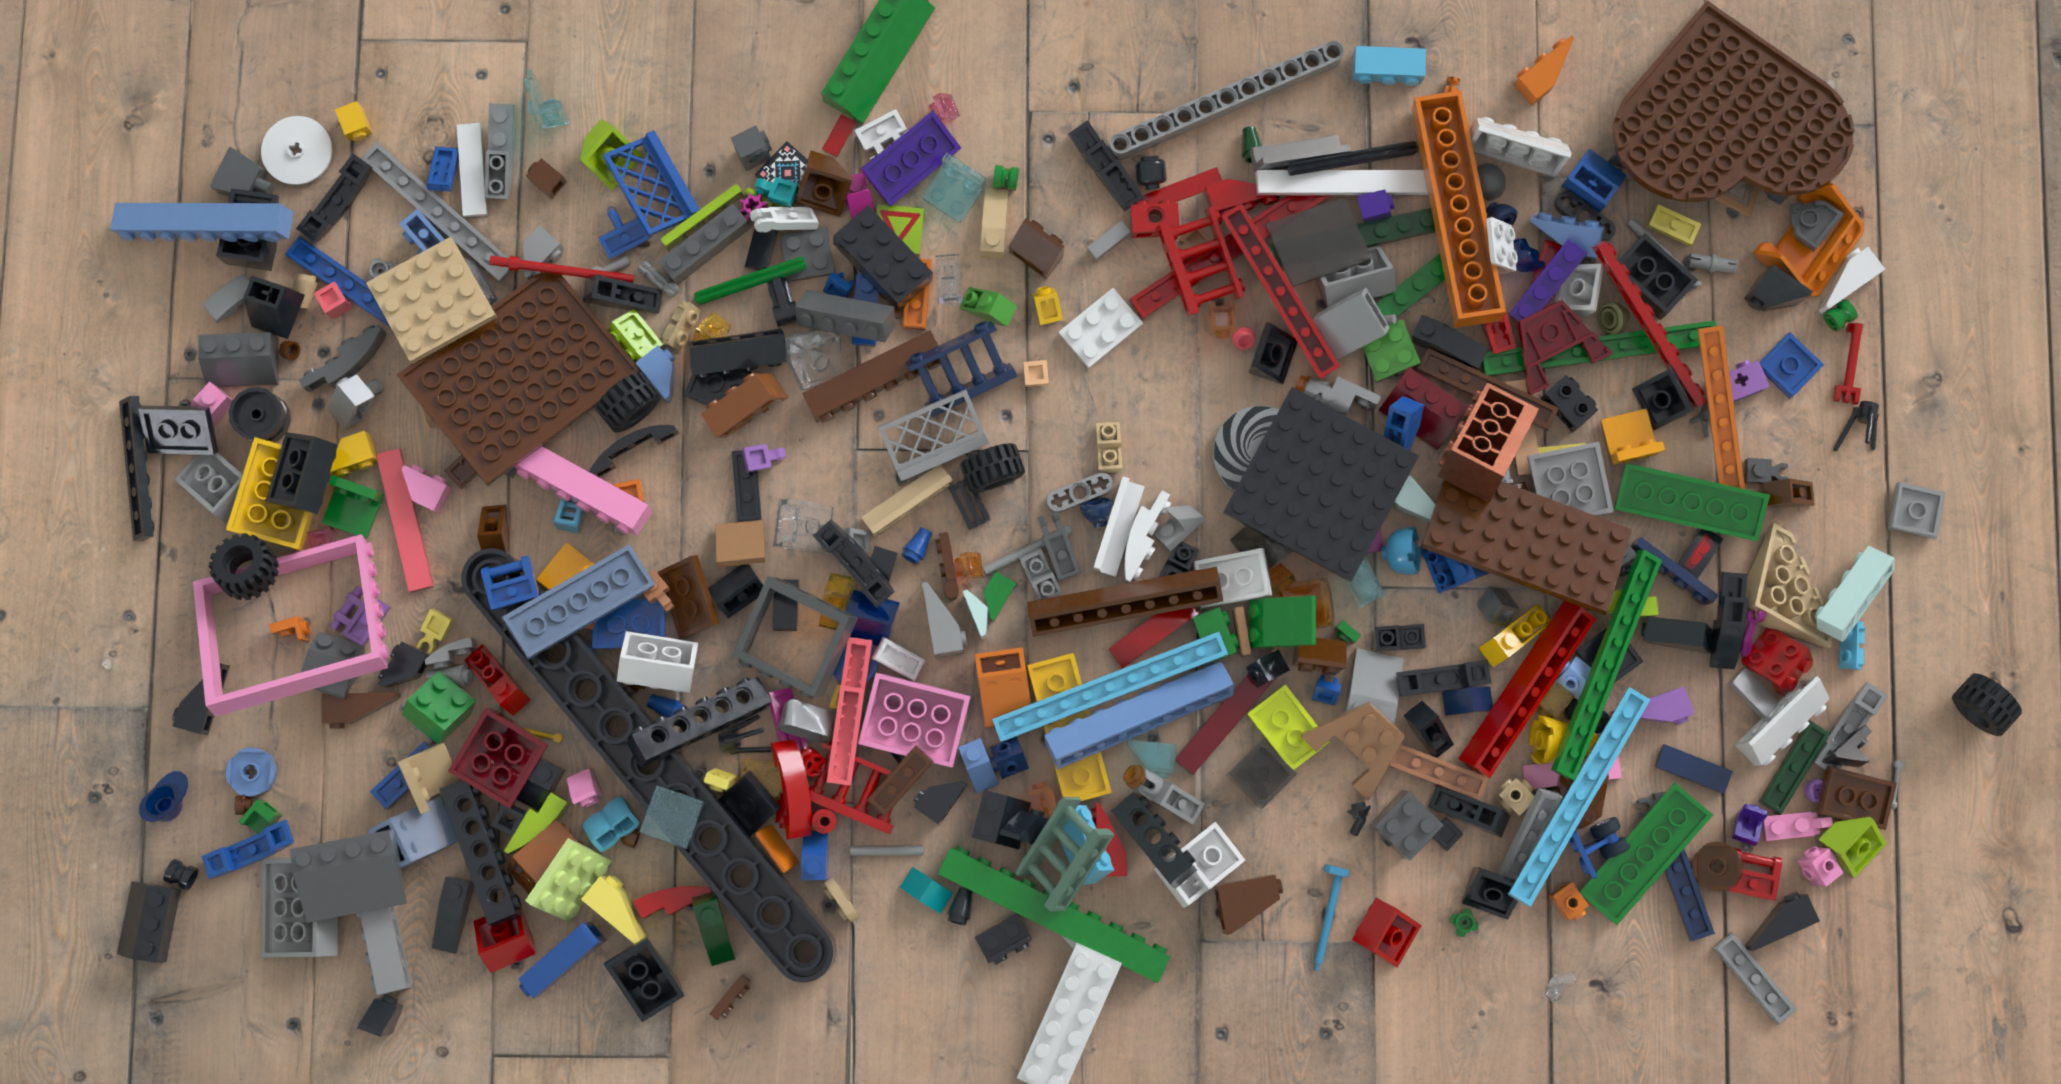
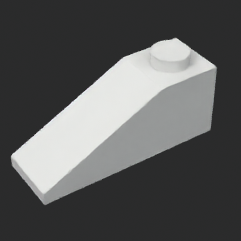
M1869 247L1862 251L1857 248L1846 256L1848 261L1841 266L1819 308L1821 314L1885 270Z

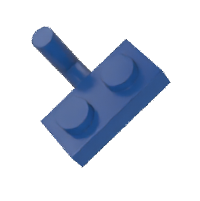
M609 206L607 208L608 217L615 229L599 236L598 239L609 259L652 238L647 236L637 217L623 224L615 207Z

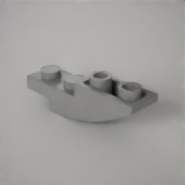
M489 103L488 150H486L485 198L509 199L516 142V129H514L515 105Z

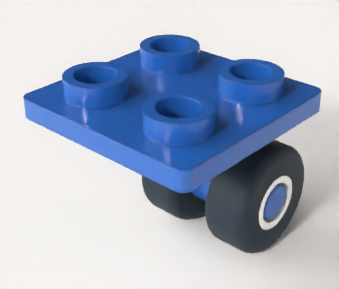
M1616 817L1605 819L1590 828L1593 837L1599 840L1584 846L1577 829H1575L1569 840L1574 852L1580 851L1582 857L1579 860L1585 875L1590 874L1592 879L1597 878V873L1588 854L1600 848L1603 858L1609 859L1630 849V844H1627L1625 840L1626 837L1618 838L1616 831L1621 828Z

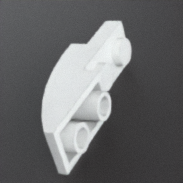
M1163 490L1151 510L1141 506L1135 517L1124 557L1126 583H1130L1132 579L1137 581L1143 571L1140 565L1144 559L1149 561L1155 551V548L1152 547L1154 540L1147 537V535L1154 534L1159 525L1156 519L1160 513L1165 515V508L1171 505V502L1168 501L1170 494Z

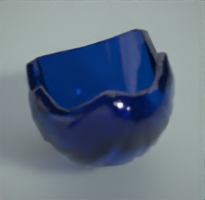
M1516 238L1513 240L1514 250L1518 258L1516 263L1517 271L1531 273L1545 266V261L1538 260L1539 251L1531 248L1526 238Z

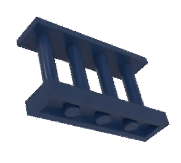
M991 321L980 322L974 326L973 330L925 353L917 352L909 357L910 360L905 362L910 371L917 369L930 398L928 402L924 403L925 406L965 389L970 399L1018 377L1013 366L1010 363H1003L990 335V333L997 331L996 326ZM980 338L994 365L993 371L987 374L981 373L968 345ZM959 348L972 374V381L964 385L959 382L947 354ZM936 359H939L951 386L950 391L943 395L938 394L926 368V364ZM964 396L954 400L952 408L966 402ZM947 403V404H945V405H942V406L948 408L949 403ZM935 408L930 416L934 417L946 410Z

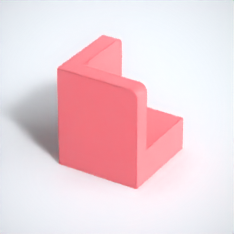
M335 281L313 293L325 314L331 319H335L353 308Z

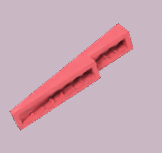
M849 637L847 642L827 776L828 783L850 786L852 783L872 640Z

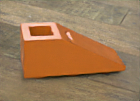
M1570 36L1567 40L1564 38L1560 39L1553 45L1552 48L1554 50L1549 54L1544 52L1534 61L1536 64L1532 68L1527 66L1517 74L1518 80L1514 86L1531 106L1547 95L1554 87L1574 40L1573 36Z

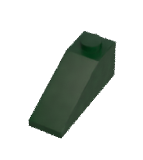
M709 892L692 897L693 909L711 966L735 960L717 895L714 892Z

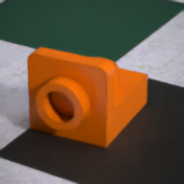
M295 616L269 624L271 634L280 635V638L294 635V630H296L299 641H309L308 635L311 634L310 626L307 620L304 621L302 617Z

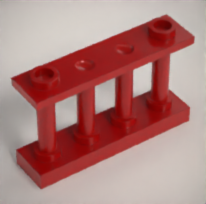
M1213 206L1205 210L1207 217L1175 228L1174 226L1170 227L1169 222L1159 224L1156 227L1187 317L1199 313L1201 304L1232 293L1235 300L1244 297L1245 286L1243 280L1237 277L1220 228V224H1222L1221 216L1218 211H1214ZM1210 226L1214 236L1213 240L1184 250L1177 248L1175 240L1178 239V236ZM1218 248L1222 262L1191 273L1185 271L1183 265L1185 259ZM1226 271L1230 282L1229 285L1197 295V293L1193 294L1191 285H1193L1194 281Z
M830 740L829 744L822 743L821 747L828 750L825 757L827 765L825 771L817 776L814 785H811L809 788L810 800L891 835L894 825L889 824L891 821L889 817L893 808L886 816L880 813L877 814L876 818L867 814L869 811L867 809L869 804L867 799L874 793L881 774L889 776L892 771L855 757L852 780L859 764L873 770L858 805L855 804L854 808L845 805V797L850 785L840 784L836 795H833L831 799L823 796L824 790L822 789L828 776L832 741Z

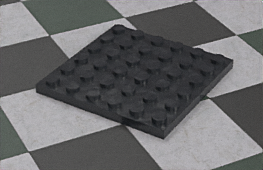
M1291 387L1223 513L1348 582H1352L1419 455Z

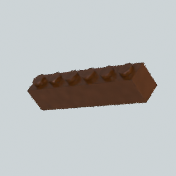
M931 330L802 394L816 422H828L835 417V413L841 410L843 412L850 411L856 407L855 403L863 399L865 402L877 397L878 392L884 389L890 391L899 385L898 382L904 379L909 381L918 377L917 369L910 371L905 362L910 360L909 357L917 352L925 353L937 347L938 344ZM939 359L926 364V368L932 370L941 365Z

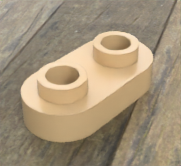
M832 876L824 882L826 887L823 890L831 901L833 899L837 901L840 906L837 911L843 920L849 919L853 922L859 918L858 912Z

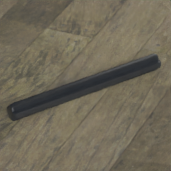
M1408 141L1293 161L1287 165V170L1290 176L1414 155L1418 152V146L1416 141Z

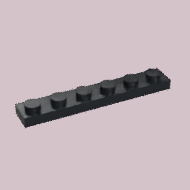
M128 396L119 401L132 535L133 541H144L153 537L154 522L151 519L152 500L149 497L148 490L150 478L146 470L147 452L144 450V434L138 410L142 405L140 404L139 396Z

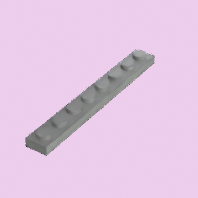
M378 142L361 158L373 167L372 170L442 232L448 237H452L459 247L500 283L512 271L508 270V267L489 265L490 256L508 257L436 193L428 190L427 186Z

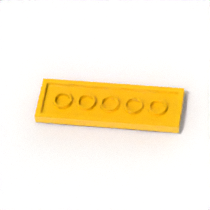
M1074 653L1027 665L1037 702L1082 685ZM1089 709L1043 726L1045 734H1048L1054 728L1070 725L1075 719H1084L1091 716ZM1101 752L1058 770L1054 764L1062 797H1079L1081 801L1112 793Z

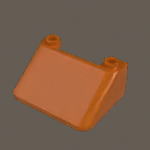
M1829 183L1821 189L1810 193L1796 195L1797 200L1802 204L1825 200L1844 213L1834 229L1814 252L1794 239L1792 224L1776 246L1769 242H1762L1753 252L1759 261L1766 266L1771 267L1774 265L1812 290L1813 292L1810 295L1812 297L1819 296L1864 232L1862 219L1833 183Z

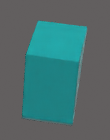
M912 867L900 886L911 896L940 914L953 895V892L915 867Z

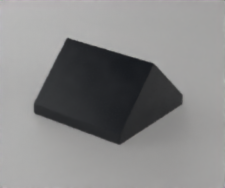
M1266 322L1248 373L1284 384L1297 345L1296 339L1272 323Z
M1669 368L1632 388L1642 410L1646 409L1653 431L1686 416L1694 410L1673 368Z
M1473 867L1462 903L1508 920L1518 900L1508 895L1516 880L1480 867Z

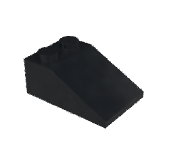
M231 188L228 203H279V196ZM220 239L216 256L227 265L272 271L277 242H270L265 239H258L257 242L237 239L236 242Z
M647 937L604 962V966L641 1022H644L685 996L680 982Z

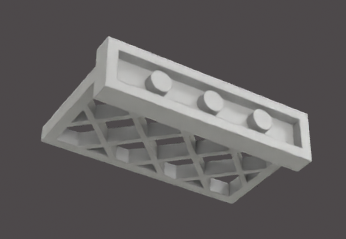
M966 389L878 426L901 481L989 444ZM964 396L967 404L964 413L952 410L954 400ZM949 403L948 408L942 406V405H945V404ZM941 408L946 410L942 423L929 419L933 409ZM968 410L972 417L967 416ZM928 412L926 417L921 416V414ZM949 412L962 417L957 429L945 425ZM918 417L924 420L920 432L907 428L910 419ZM965 418L975 423L977 431L970 434L960 431ZM905 422L904 427L898 424ZM927 422L940 426L935 439L923 434ZM893 426L902 429L898 442L888 439L885 430ZM943 428L955 432L953 440L947 444L938 440ZM905 431L918 436L913 448L901 444ZM959 434L963 435V437L957 439ZM921 437L933 441L930 451L926 453L916 450ZM890 443L896 445L894 451ZM937 443L942 445L940 447L935 448ZM899 447L912 451L907 461L898 463L896 453ZM915 453L920 454L919 456L913 458Z

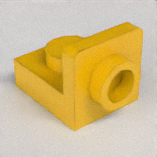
M1044 286L1036 289L1037 292L1032 293V298L1035 303L1039 324L1044 325L1063 320L1055 288L1050 289V286Z

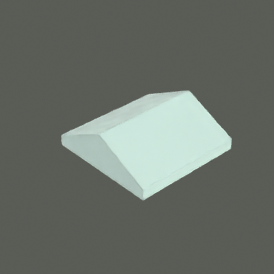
M965 590L963 591L965 601L981 640H985L987 635L988 607L971 592Z

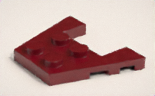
M1559 300L1518 321L1527 393L1530 395L1550 386L1540 363L1580 342L1591 364L1613 354L1599 340V337L1582 323L1583 321L1563 300Z

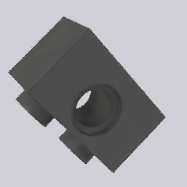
M756 125L731 137L735 151L746 171L771 158L769 151L772 148L764 130L759 132Z

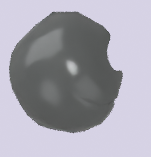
M1490 163L1477 166L1483 198L1493 201L1501 197L1506 189V177L1502 170Z

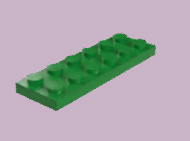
M1625 462L1614 509L1758 542L1770 495Z
M1674 782L1626 837L1625 840L1627 844H1630V849L1618 856L1607 859L1596 871L1597 878L1592 879L1591 877L1580 889V894L1615 925H1618L1710 820L1713 814Z

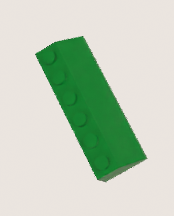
M879 0L821 92L823 102L863 125L934 12L935 7L927 0Z

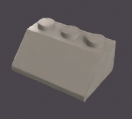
M1380 245L1312 262L1320 295L1326 307L1365 287L1372 298L1396 292L1394 268Z

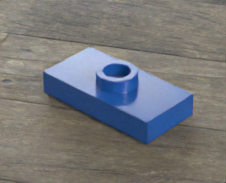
M435 146L426 184L428 190L451 192L459 159L458 148Z

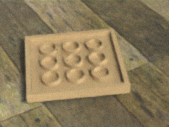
M452 237L366 282L411 364L497 318Z

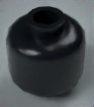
M1159 155L1140 157V161L1135 164L1137 183L1141 186H1146V190L1160 189V184L1166 182V163L1163 159H1159Z

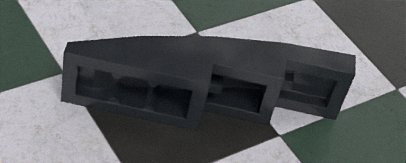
M1088 120L1068 133V136L1123 211H1126L1131 205L1144 198L1120 161L1114 157L1104 140L1099 138Z

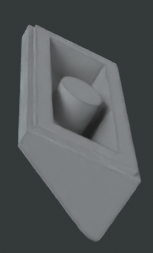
M1746 667L1727 683L1761 719L1766 718L1779 703Z

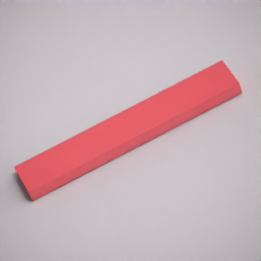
M398 448L376 454L409 592H415L434 587L415 505L411 499L402 472V467L405 465L402 451Z

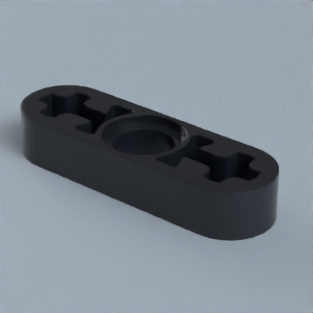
M1563 191L1556 197L1554 207L1558 213L1563 216L1576 218L1575 221L1582 222L1579 219V212L1587 211L1591 215V220L1598 219L1599 225L1608 228L1607 233L1602 237V242H1607L1614 236L1616 232L1615 224L1570 191ZM1568 198L1570 200L1569 205L1563 207L1562 200ZM1576 205L1580 206L1573 215L1571 213Z

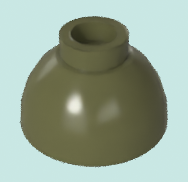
M1605 302L1599 308L1598 322L1601 329L1607 334L1619 333L1630 320L1629 310L1620 303Z

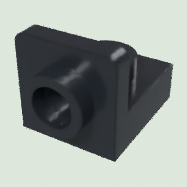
M1279 649L1246 667L1250 679L1257 688L1290 671Z

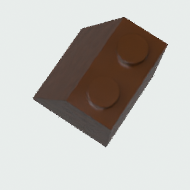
M1265 875L1214 886L1223 934L1229 935L1234 933L1280 900L1279 894L1283 893L1281 880L1276 879V875Z

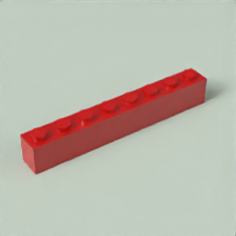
M1242 203L1221 215L1319 379L1340 367L1339 363Z
M1563 601L1458 759L1472 771L1491 778L1596 618L1583 607Z

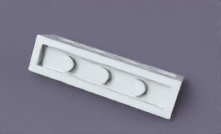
M1124 476L1122 477L1093 567V571L1115 578L1145 487L1129 482L1130 478Z

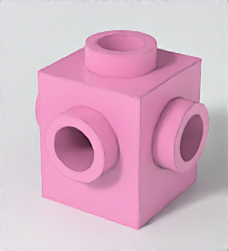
M1811 847L1798 860L1802 868V874L1810 881L1811 885L1827 887L1843 874L1842 869L1837 863L1836 855L1829 848Z

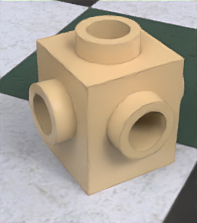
M1511 778L1508 779L1500 787L1502 792L1499 796L1503 799L1500 803L1510 813L1514 810L1522 817L1527 812L1535 796L1532 793L1534 788L1525 779L1520 781L1517 778L1514 781ZM1516 792H1520L1521 794L1518 800H1515L1514 794Z

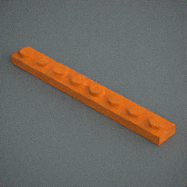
M1721 325L1697 329L1718 483L1745 489L1724 328Z

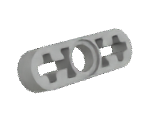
M1098 473L1054 490L1047 497V506L1052 512L1057 511V513H1061L1089 500L1102 497L1111 491L1113 486L1112 478L1106 473ZM1099 478H1102L1103 481H1108L1105 490H1102L1101 487L1093 489L1095 494L1091 495L1088 482H1091V486L1098 484ZM1078 486L1084 487L1087 491L1086 497L1076 499L1073 496L1074 488ZM1065 491H1069V497L1073 503L1069 504L1067 499L1061 503L1062 507L1059 508L1056 504H1051L1054 501V496H1058L1060 499L1066 497Z

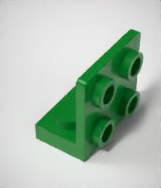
M332 475L329 484L334 486L335 489L322 523L356 536L362 534L367 539L384 494Z

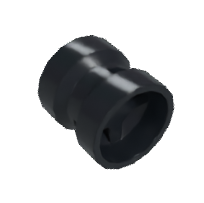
M173 859L164 873L163 880L170 884L176 883L179 885V888L188 891L193 886L199 870L192 865L186 867L182 861Z

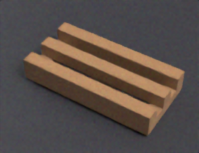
M1243 606L1233 609L1232 615L1236 638L1240 646L1238 650L1241 657L1250 656L1251 649Z

